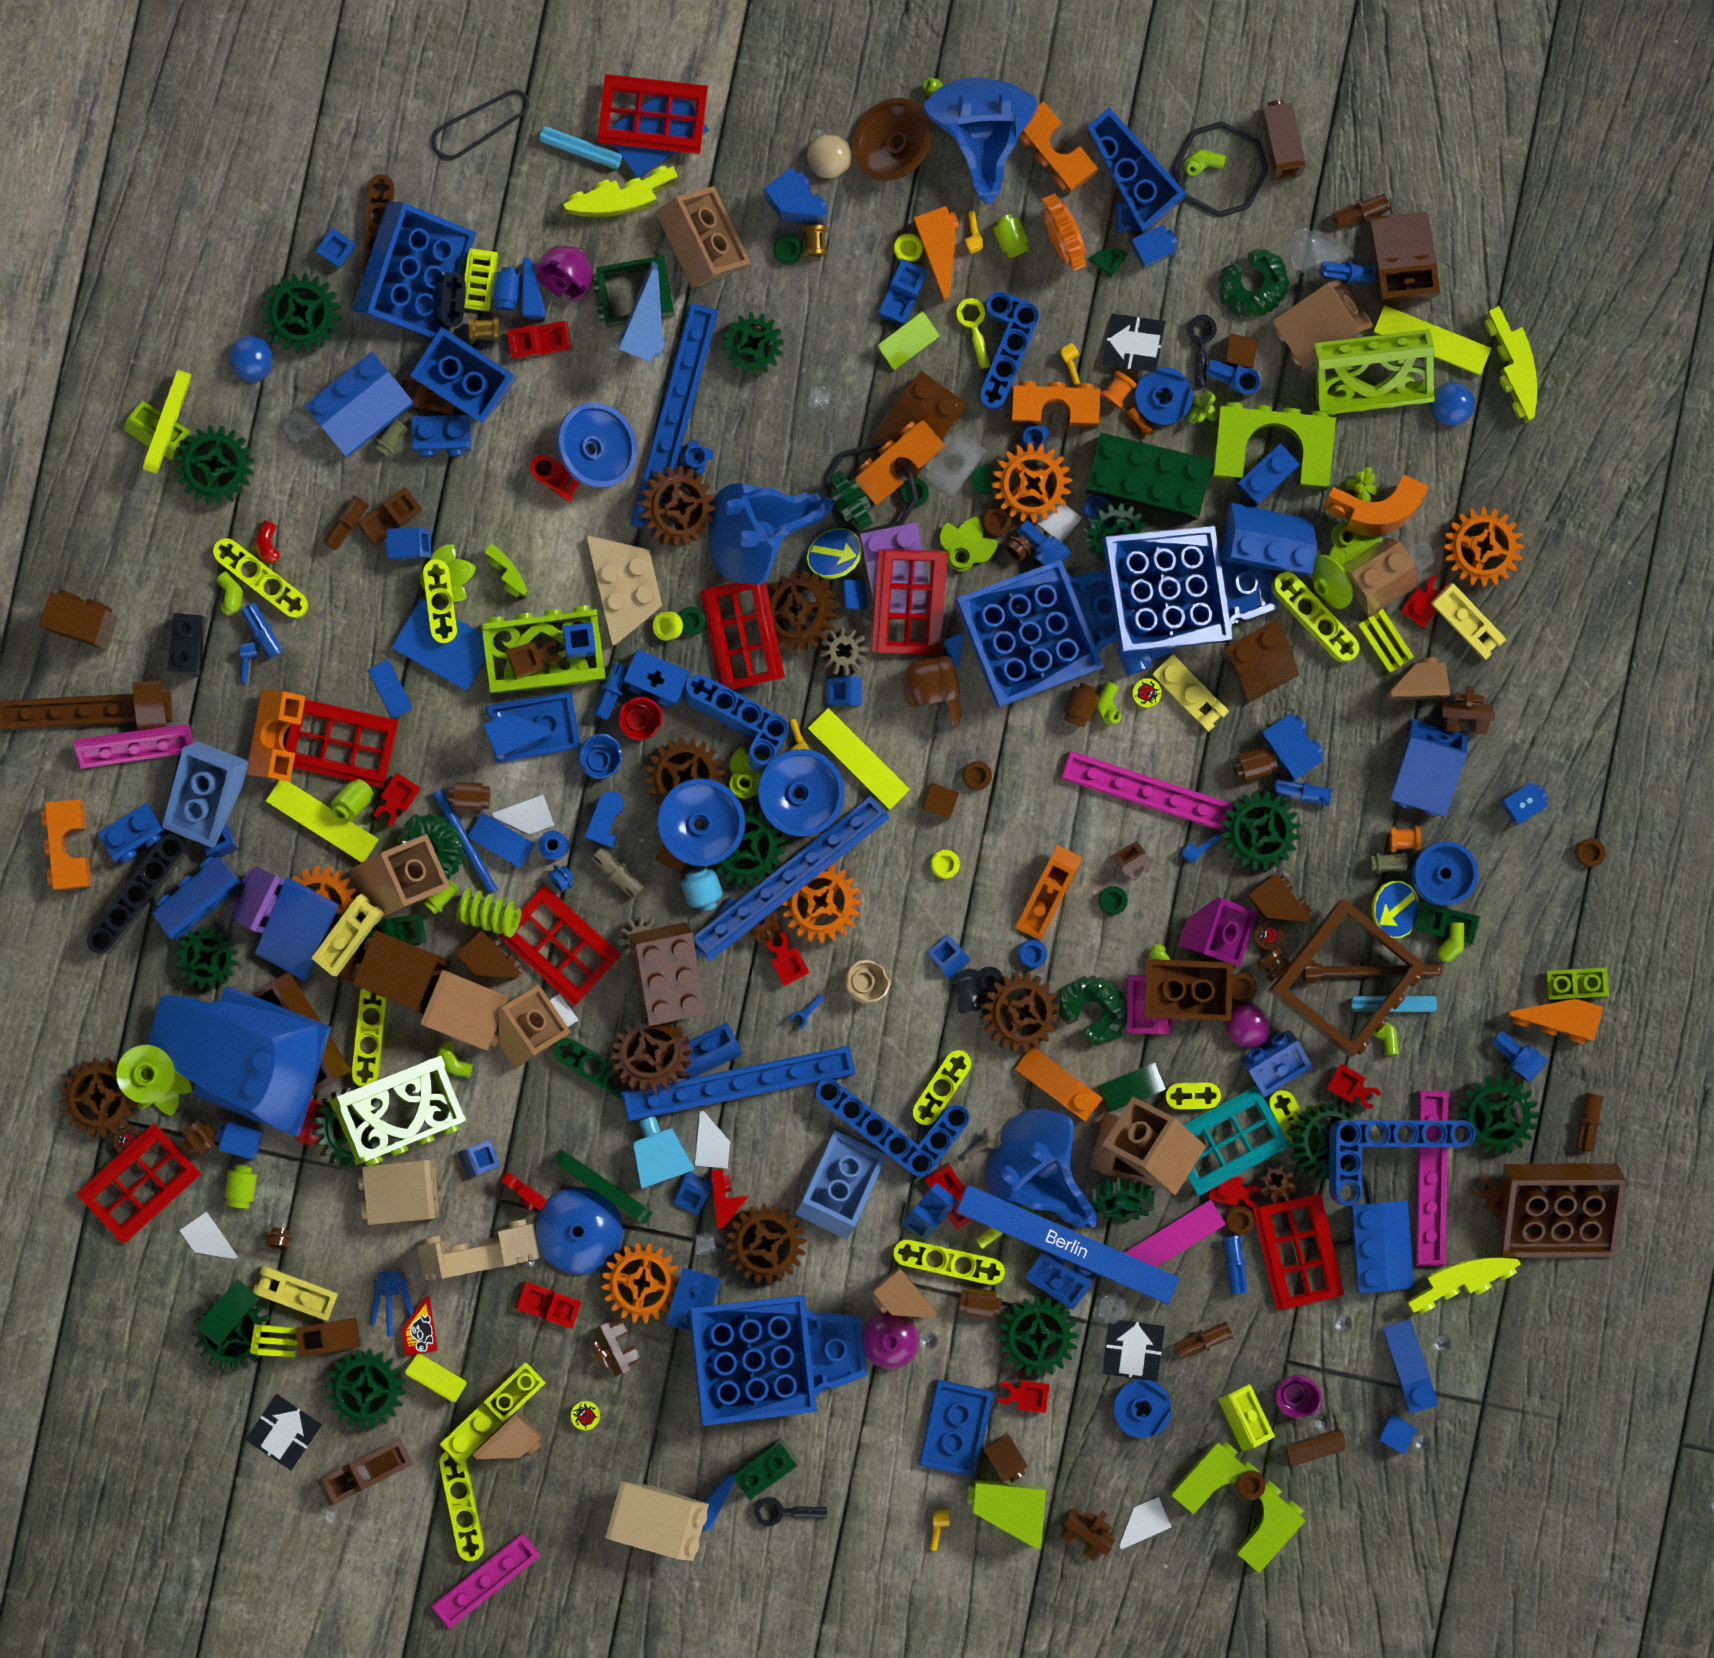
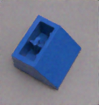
M791 167L764 188L766 201L782 221L825 225L827 223L828 210L826 208L828 206L818 193L814 196L810 192V183L801 171L796 173Z

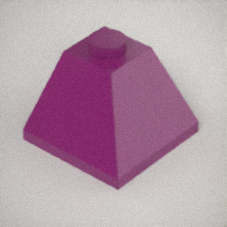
M1217 897L1187 919L1179 947L1222 962L1233 963L1234 966L1240 967L1258 912Z

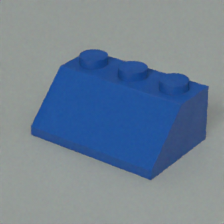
M442 327L410 375L482 424L503 401L518 378Z
M371 351L304 406L348 458L410 408L414 402Z
M1229 503L1220 560L1281 573L1291 572L1300 577L1313 574L1317 541L1311 519Z
M211 856L198 867L201 871L192 878L189 875L176 886L179 890L170 897L167 894L154 905L157 909L152 914L170 939H181L242 886V880L222 857L218 856L214 859Z
M1408 1200L1349 1206L1356 1292L1367 1293L1414 1288Z

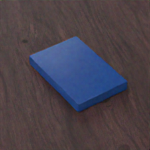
M656 96L642 105L641 110L665 113L667 97ZM673 98L671 114L694 116L695 109L689 100ZM634 115L626 116L610 128L632 131ZM640 116L639 132L662 134L664 118ZM670 119L669 135L692 137L693 122ZM705 123L703 128V135L709 132V129L707 128ZM614 145L636 178H642L678 153Z
M420 598L392 648L468 692L486 661L483 633L456 618L457 634L455 638L448 643L436 641L431 634L427 601ZM432 604V606H433L435 609L441 610L440 608H438V607H436V606H434V605ZM433 613V620L440 619V627L435 628L436 634H441L443 639L448 638V633L452 632V626L446 625L445 617L451 618V615L448 613Z
M572 691L486 706L487 717L504 711L506 715L512 713L549 728L554 735L552 739L502 760L496 756L493 748L495 763L576 750L581 747Z
M287 878L281 888L255 954L305 981L309 978L315 963L311 958L324 942L339 905L295 880Z
M937 1379L919 1465L976 1478L994 1391Z

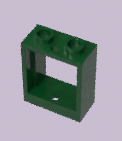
M664 255L596 267L597 275L592 276L594 293L600 292L602 304H597L599 320L605 321L607 328L625 325L629 314L612 317L605 278L648 270L652 261L658 265L660 301L662 306L661 318L675 316Z
M781 1437L735 1470L732 1477L750 1501L796 1468L798 1460Z

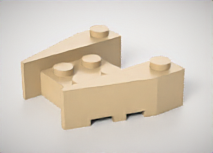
M526 1219L509 1222L510 1228L498 1231L500 1242H498L497 1237L478 1241L479 1246L472 1248L469 1247V1242L449 1247L448 1240L441 1241L440 1236L424 1238V1244L417 1246L423 1281L517 1264L518 1262L521 1263L540 1258L534 1223L527 1224Z

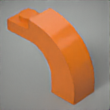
M1403 474L1393 494L1380 502H1366L1333 487L1322 508L1329 510L1330 514L1335 517L1347 519L1348 522L1344 530L1359 535H1383L1397 530L1412 518L1424 499L1429 486Z

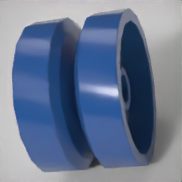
M1449 841L1434 843L1420 851L1413 861L1410 872L1412 886L1418 896L1429 904L1441 907L1457 904L1469 897L1476 887L1479 875L1477 862L1471 852L1462 845ZM1447 868L1450 871L1447 874L1448 879L1441 877V870Z

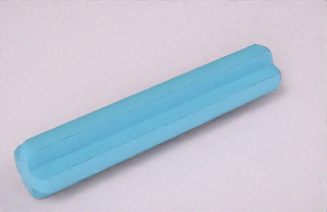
M544 126L540 133L539 139L545 144L615 170L621 164L622 155L547 126Z
M1354 996L1351 998V1010L1353 1012H1375L1387 996ZM1406 996L1396 1010L1391 1008L1389 1012H1435L1437 1010V998L1435 996Z

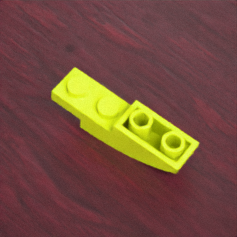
M666 165L651 171V176L644 180L638 177L624 184L625 188L620 190L616 180L610 182L609 179L595 184L593 186L594 190L586 194L580 191L567 198L568 202L564 203V208L567 214L582 217H612L640 211L658 204L654 193L679 182L678 175L673 166L667 169Z
M1500 306L1488 311L1485 315L1487 320L1484 323L1491 336L1495 335L1500 344L1497 346V350L1503 362L1508 361L1509 366L1504 367L1500 371L1502 375L1499 377L1500 383L1506 393L1510 392L1515 401L1512 403V407L1516 416L1519 419L1523 418L1524 422L1527 423L1534 418L1537 404V377L1534 358L1523 327L1512 332Z
M1484 1257L1458 1262L1425 1276L1430 1287L1405 1302L1411 1312L1419 1311L1420 1314H1423L1436 1306L1434 1301L1442 1296L1447 1300L1461 1292L1459 1289L1461 1285L1470 1294L1475 1291L1476 1295L1487 1291L1492 1287L1490 1282L1498 1277L1502 1281L1517 1273L1515 1268L1521 1264L1518 1259L1505 1257Z
M525 1362L439 1445L460 1466L528 1401L545 1382Z

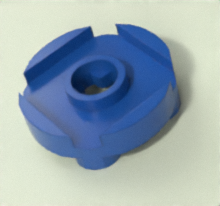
M1169 367L1157 368L1156 373L1149 372L1140 379L1135 391V403L1138 412L1145 420L1158 426L1178 423L1187 415L1193 402V391L1186 377L1178 370ZM1163 389H1167L1168 395L1172 397V400L1166 401L1165 404H1160L1159 398H1156V392L1161 393Z
M1135 1379L1125 1384L1118 1391L1114 1399L1113 1414L1120 1428L1127 1434L1137 1438L1150 1437L1159 1434L1168 1425L1172 1415L1171 1401L1165 1389L1158 1383L1148 1379ZM1144 1400L1148 1401L1147 1407L1151 1410L1148 1415L1143 1413L1141 1416H1137L1135 1404L1137 1402L1143 1403Z

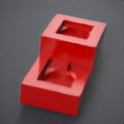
M565 320L540 326L530 325L506 330L511 359L535 357L572 350L568 322Z
M948 1162L924 1177L930 1189L937 1183L958 1200L957 1204L947 1215L956 1230L972 1221V1219L955 1212L965 1188Z
M524 1281L515 1309L573 1329L582 1301Z

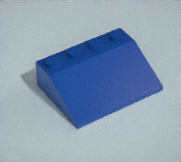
M388 202L352 311L376 321L434 339L441 327L445 329L444 326L437 323L434 316L437 279L444 272L463 274L469 248L472 247L476 232L404 202ZM447 282V288H455V282ZM450 310L445 311V317H449Z

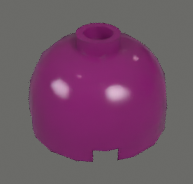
M554 246L548 249L533 267L534 271L538 270L539 272L536 276L537 280L548 291L558 297H561L562 293L571 296L568 301H580L592 283L593 271L591 264L586 258L585 252L575 246Z
M885 1312L884 1314L875 1315L867 1323L862 1334V1347L866 1357L874 1365L882 1369L896 1370L906 1366L915 1358L919 1349L920 1336L916 1325L907 1316L891 1315L890 1312Z

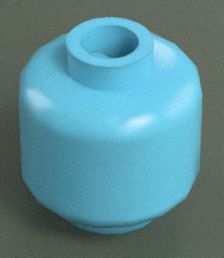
M705 866L686 872L685 878L681 882V888L688 906L700 908L701 912L715 908L717 906L716 902L723 894L716 872L707 870Z

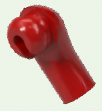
M264 520L255 538L254 545L259 558L263 562L274 564L280 557L279 551L274 549L271 542L277 525Z

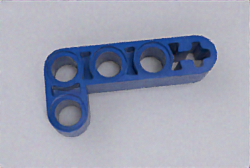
M1001 291L991 294L986 304V312L989 318L1007 326L980 394V404L984 409L992 412L998 411L1005 404L1039 319V311L1035 305ZM1003 300L1007 304L1006 311L1003 313L994 312L991 308L992 302ZM1021 311L1031 312L1034 320L1029 324L1021 323L1017 316ZM1018 337L1023 343L1022 348L1016 351L1009 349L1007 346L1008 339ZM999 364H1008L1012 369L1011 375L1008 377L999 376L996 373V367ZM996 382L1000 384L997 394L1000 401L995 400L993 403H989V397L985 394L992 393Z
M693 675L687 680L683 693L686 704L754 740L747 756V764L754 772H763L765 767L777 756L784 744L789 730L786 719L704 675ZM697 688H700L702 692L700 691L698 695L693 693ZM710 694H712L713 696L711 702H708L707 699H709ZM724 700L729 703L730 708L721 709L717 706L716 702ZM751 714L756 721L753 723L745 722L742 715ZM770 727L780 730L781 735L772 736L768 733L767 729ZM757 751L764 752L768 759L765 761L758 760L754 753Z

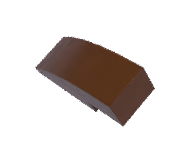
M398 1439L323 1476L317 1482L328 1505L332 1506L408 1468L413 1463L401 1439Z

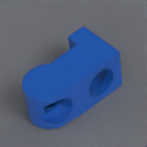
M609 791L600 797L585 838L610 848L614 847L617 837L610 833L616 817L623 812L625 807L624 799L620 794Z

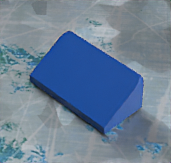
M728 1022L689 1040L690 1043L687 1046L691 1047L692 1055L687 1057L690 1058L692 1064L691 1066L684 1067L689 1077L695 1078L742 1055L741 1048Z

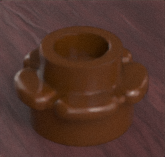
M1021 535L1008 538L1009 542L1005 545V549L1013 559L1022 562L1025 558L1030 557L1031 544Z
M277 1227L272 1228L271 1232H267L264 1235L267 1237L266 1246L280 1250L289 1249V1244L293 1241V1237L288 1235V1230Z

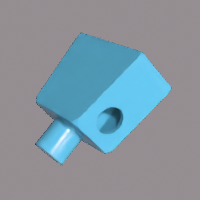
M655 1116L639 1121L644 1138L633 1142L642 1189L695 1169L673 1128L661 1132Z

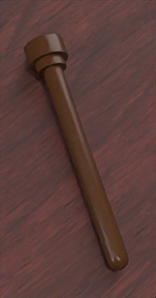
M1311 960L1303 970L1304 984L1316 983L1317 980H1322L1323 977H1402L1410 966H1322V963H1316V960ZM1425 965L1420 972L1423 973V976H1440L1443 969L1440 965Z

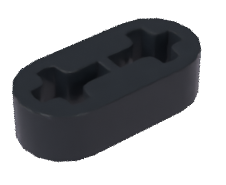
M444 272L438 277L436 282L434 316L437 323L444 327H456L463 320L466 283L463 276L459 273ZM447 282H455V288H447ZM445 311H453V317H445Z

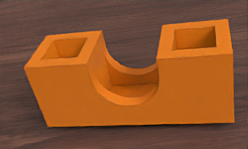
M1043 101L1037 106V112L1033 119L1023 129L1018 139L1024 146L1030 145L1036 152L1034 158L1043 169L1048 167L1054 174L1052 180L1061 191L1066 189L1071 194L1097 174L1098 167L1081 146L1069 154L1057 153L1051 147L1050 138L1061 129L1062 123Z
M1020 381L1019 386H1013L1011 424L1030 423L1040 425L1042 409L1047 404L1056 402L1067 408L1069 412V426L1098 427L1100 389H1094V384L1080 383L1077 384V388H1065V383L1049 382L1048 387L1036 386L1037 382Z
M924 420L918 424H915L913 421L910 422L899 432L903 436L896 443L892 440L887 442L878 450L881 456L877 460L873 461L869 458L857 469L861 474L855 480L876 506L904 483L895 472L897 458H908L919 469L946 446Z
M261 689L247 775L290 782L295 753L285 750L283 738L285 731L290 725H301L306 696L285 691Z
M76 799L46 802L45 810H41V820L43 827H47L48 838L44 839L45 855L50 856L51 867H47L48 884H53V889L57 891L92 887L89 858H72L65 849V841L70 833L77 830H86L84 801Z

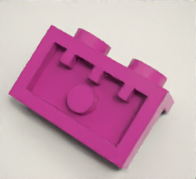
M1128 975L1127 1033L1170 1034V1028L1173 1026L1174 1019L1144 1018L1145 975Z

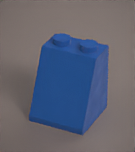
M1412 718L1392 785L1391 800L1404 808H1411L1413 806L1423 809L1424 813L1431 816H1439V814L1447 816L1467 756L1468 734L1459 731H1445L1442 726Z

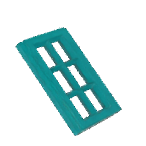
M1257 1086L1184 1124L1194 1136L1203 1134L1210 1146L1203 1151L1199 1159L1213 1152L1220 1164L1219 1167L1199 1177L1193 1167L1187 1177L1198 1196L1288 1148L1286 1146L1288 1141ZM1256 1105L1263 1119L1242 1129L1235 1115ZM1229 1119L1237 1133L1215 1144L1208 1130ZM1266 1124L1273 1138L1252 1148L1245 1134ZM1240 1138L1247 1152L1226 1163L1218 1149Z

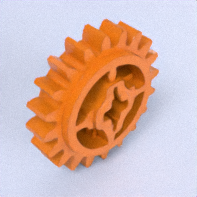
M1055 193L1042 198L1041 203L1044 208L1041 211L1050 241L1064 264L1068 263L1072 272L1086 267V260L1084 258L1086 249L1079 227L1064 201L1060 202Z
M1027 442L1025 451L1017 444L1015 446V455L1007 450L1005 451L1008 458L1007 462L997 460L1002 470H994L992 472L1000 478L999 481L991 483L992 487L1000 488V491L994 494V498H1004L1000 504L1001 509L1011 506L1009 516L1013 517L1017 512H1020L1019 519L1022 522L1028 514H1030L1033 523H1036L1037 514H1041L1045 520H1048L1047 510L1057 514L1058 510L1055 504H1066L1061 495L1071 494V491L1064 487V484L1072 482V479L1063 476L1070 468L1068 466L1059 467L1064 458L1060 455L1053 459L1055 449L1052 447L1044 453L1043 443H1039L1037 449L1033 450L1032 443ZM1036 459L1045 462V464L1041 468L1029 469L1022 462ZM1014 469L1018 475V483L1015 489L1010 492L1009 478ZM1024 472L1032 478L1038 477L1035 482L1040 492L1031 486L1025 488L1028 482L1023 474ZM1053 472L1054 487L1049 495L1045 489V483L1048 476ZM1032 495L1037 497L1041 503L1025 505L1019 503L1018 500Z
M1482 507L1479 516L1472 508L1469 510V519L1460 514L1458 519L1461 525L1453 522L1450 524L1455 534L1446 533L1444 536L1447 540L1451 541V544L1444 545L1443 550L1451 551L1452 553L1445 558V561L1455 562L1450 571L1461 570L1458 580L1461 581L1466 576H1469L1470 586H1473L1477 579L1480 580L1482 588L1486 587L1488 579L1496 586L1498 585V576L1506 581L1509 578L1506 569L1511 572L1517 570L1512 561L1519 562L1523 559V557L1516 554V551L1522 550L1524 545L1517 544L1515 541L1522 536V533L1514 534L1512 532L1517 523L1514 522L1507 525L1508 514H1505L1500 519L1497 518L1498 509L1496 508L1490 515H1487L1486 508ZM1485 525L1479 536L1469 537L1464 535L1470 527ZM1495 529L1503 536L1506 548H1503L1495 540ZM1487 537L1486 547L1490 548V550H1487L1483 554V556H1481V548L1478 547L1477 544L1483 542V540ZM1461 546L1471 553L1472 566L1464 559ZM1487 559H1503L1498 567L1491 570H1482Z
M834 864L829 867L828 871L824 870L791 896L789 900L781 904L783 907L790 908V910L783 914L784 918H793L788 926L791 929L800 926L797 935L802 937L808 932V941L811 943L816 935H818L821 944H824L827 935H829L833 942H836V932L847 936L844 927L846 925L852 928L855 927L850 918L861 916L854 909V907L862 905L861 900L854 899V896L861 892L859 888L850 889L855 880L853 877L844 880L847 873L844 869L835 874L836 866ZM819 881L830 882L819 890H813L808 887ZM839 888L843 891L845 898L843 911L835 905L836 893ZM801 896L809 903L808 913L804 919L799 910ZM826 897L825 901L828 903V906L826 908L821 906L818 909L816 900H824ZM824 917L835 919L834 922L828 925H814L816 921Z
M316 865L313 867V874L306 868L302 870L303 878L299 875L292 877L293 880L305 887L312 883H319V889L316 890V893L338 904L339 906L335 914L341 915V917L355 900L353 894L358 891V887H348L352 880L351 877L341 880L343 870L340 869L332 875V867L330 865L325 867L323 873L320 866ZM331 887H333L340 895L342 904L341 901H338L334 897ZM335 925L333 927H329L326 937L329 935V933L332 931Z
M639 1242L636 1243L635 1252H632L628 1246H625V1256L617 1252L614 1254L618 1261L617 1264L607 1262V1266L612 1269V1273H603L602 1275L610 1280V1283L602 1286L604 1290H611V1294L605 1300L616 1301L611 1310L615 1311L621 1307L623 1309L622 1319L628 1313H632L633 1323L637 1321L639 1315L643 1316L645 1323L649 1321V1314H653L655 1319L659 1320L660 1309L669 1313L670 1309L667 1306V1302L672 1303L674 1298L672 1293H675L677 1288L674 1283L679 1282L680 1276H674L673 1272L679 1268V1265L669 1266L668 1263L673 1256L668 1255L662 1258V1247L656 1253H653L652 1243L647 1245L645 1251L642 1250ZM641 1259L637 1272L633 1274L621 1273L626 1264L633 1260ZM652 1261L662 1269L666 1282L659 1281L652 1275ZM645 1269L646 1281L650 1282V1287L646 1286L641 1292V1296H639V1285L634 1284V1280L639 1279ZM619 1284L628 1286L632 1290V1304L622 1296ZM648 1293H664L659 1301L650 1306L643 1307L644 1299Z

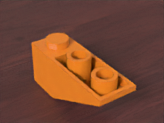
M1570 999L1508 1011L1506 1016L1513 1018V1024L1529 1028L1530 1023L1541 1026L1540 1032L1557 1036L1559 1031L1568 1034V1040L1585 1044L1586 1040L1594 1041L1603 1007L1578 999Z

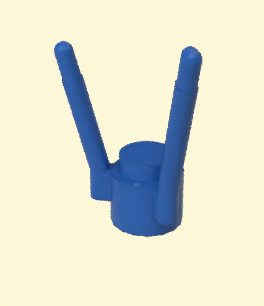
M401 1271L378 1272V1280H374L375 1291L370 1324L375 1325L380 1295L385 1296L388 1337L393 1335L392 1295H399V1289L401 1290L409 1318L414 1313L407 1290L406 1278H401Z

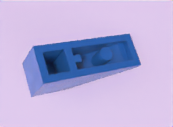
M1411 1319L1382 1327L1406 1411L1414 1413L1438 1406L1432 1381Z

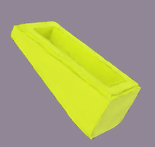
M469 248L465 273V309L490 312L494 274L497 270L499 257L497 252ZM475 259L490 261V266L474 264ZM473 271L489 273L488 278L472 276ZM471 283L487 285V289L471 288ZM469 294L485 296V302L470 300Z

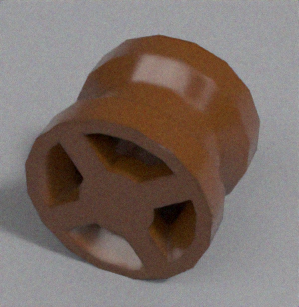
M1280 947L1256 963L1259 968L1266 971L1267 979L1270 982L1279 977L1290 963V960H1286L1283 957V951Z

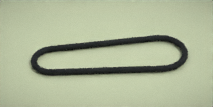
M513 89L440 125L432 136L431 144L433 150L439 157L453 160L461 157L522 117L529 108L528 96L520 90ZM519 94L524 98L525 107L520 113L455 155H445L438 150L436 137L442 129L509 95Z

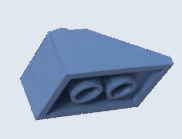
M653 261L618 340L620 350L648 362H652L654 356L659 358L665 345V337L662 336L658 265Z
M199 741L183 747L162 828L209 847H215L242 789L249 761Z
M834 1130L794 1215L847 1240L858 1222L887 1155Z

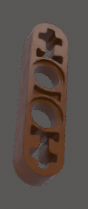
M383 174L372 177L368 184L362 277L368 264L367 258L368 256L370 257L372 252L369 248V243L373 238H376L380 224L372 222L371 214L376 209H383L385 211L387 206L383 203L371 204L372 199L378 201V192L373 187L378 186L379 181H384L385 186L390 188L384 191L383 201L394 202V183L391 178Z

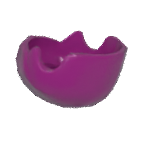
M1241 1002L1232 1007L1231 1021L1225 1022L1231 1041L1241 1048L1254 1049L1262 1045L1270 1034V1023L1266 1012L1253 1002Z
M1300 1374L1286 1377L1277 1385L1275 1391L1276 1404L1281 1412L1289 1417L1300 1419L1306 1416H1313L1322 1404L1319 1388L1307 1376Z

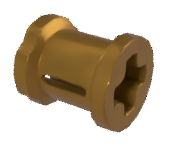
M814 224L802 226V231L805 232V249L802 250V255L806 257H826L825 233L828 232V226Z
M494 317L493 320L469 318L470 343H475L476 340H493L494 343H499V317Z

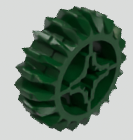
M1317 1101L1315 1106L1308 1104L1305 1106V1111L1296 1113L1299 1121L1292 1120L1290 1122L1295 1129L1286 1133L1289 1137H1292V1142H1289L1286 1146L1294 1148V1152L1289 1157L1291 1159H1298L1295 1167L1298 1169L1304 1168L1305 1175H1314L1315 1179H1323L1324 1177L1329 1179V1162L1322 1164L1316 1158L1319 1155L1323 1156L1324 1153L1329 1155V1131L1332 1125L1324 1127L1319 1125L1317 1121L1325 1116L1333 1120L1334 1123L1339 1120H1352L1355 1114L1346 1112L1345 1106H1336V1103L1333 1101H1328L1326 1104L1324 1101ZM1347 1125L1342 1127L1340 1131L1343 1141H1347L1351 1137V1130ZM1344 1155L1340 1160V1166L1343 1170H1347L1351 1166V1159L1348 1155Z
M221 1294L215 1296L216 1302L222 1297ZM211 1300L205 1302L209 1310L215 1305ZM259 1305L255 1309L251 1308L240 1320L235 1330L240 1337L236 1338L233 1336L227 1341L228 1337H226L217 1347L200 1330L193 1331L192 1336L202 1337V1341L194 1344L195 1347L199 1348L204 1345L206 1348L200 1356L204 1358L211 1354L212 1358L209 1360L211 1366L218 1359L221 1360L220 1370H224L227 1362H230L231 1371H236L238 1367L237 1361H240L243 1369L248 1368V1357L253 1363L258 1362L257 1355L250 1353L252 1338L245 1332L244 1323L248 1315L251 1317L254 1325H262V1322L269 1320V1315H264L261 1318L258 1315L264 1309L263 1305ZM201 1308L198 1310V1313L205 1317L208 1311ZM195 1319L193 1324L197 1326L201 1320ZM232 1342H238L249 1347L246 1352L240 1355L224 1354V1351Z

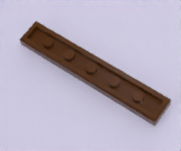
M164 692L167 722L173 721L172 692ZM133 694L0 701V730L137 723Z

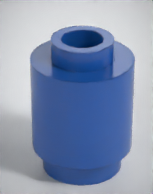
M501 267V272H495L491 300L494 301L493 308L516 311L517 304H520L522 275L518 274V269Z
M551 830L545 832L540 837L538 847L540 853L545 858L556 861L565 857L569 850V843L562 833ZM552 839L558 842L556 850L548 849L547 844Z

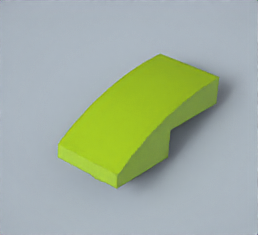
M490 543L485 550V554L489 557L486 562L500 572L503 568L506 569V572L501 577V580L506 583L503 588L516 598L520 594L526 598L529 592L520 573L508 557Z
M1607 967L1547 971L1549 1000L1609 996Z

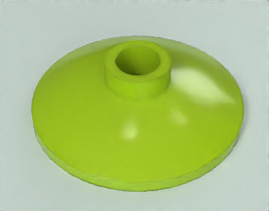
M1319 555L1315 557L1313 574H1310L1316 592L1331 607L1337 609L1345 608L1351 603L1353 597L1352 584L1347 572L1331 556Z
M139 1045L128 1050L122 1056L117 1066L116 1077L121 1091L129 1099L139 1103H152L162 1099L172 1088L175 1079V1068L169 1055L162 1049L152 1045ZM146 1068L152 1071V1077L148 1080L142 1075L143 1070Z

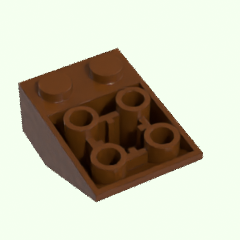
M1417 212L1370 217L1378 302L1387 303L1436 298L1440 293L1428 213Z

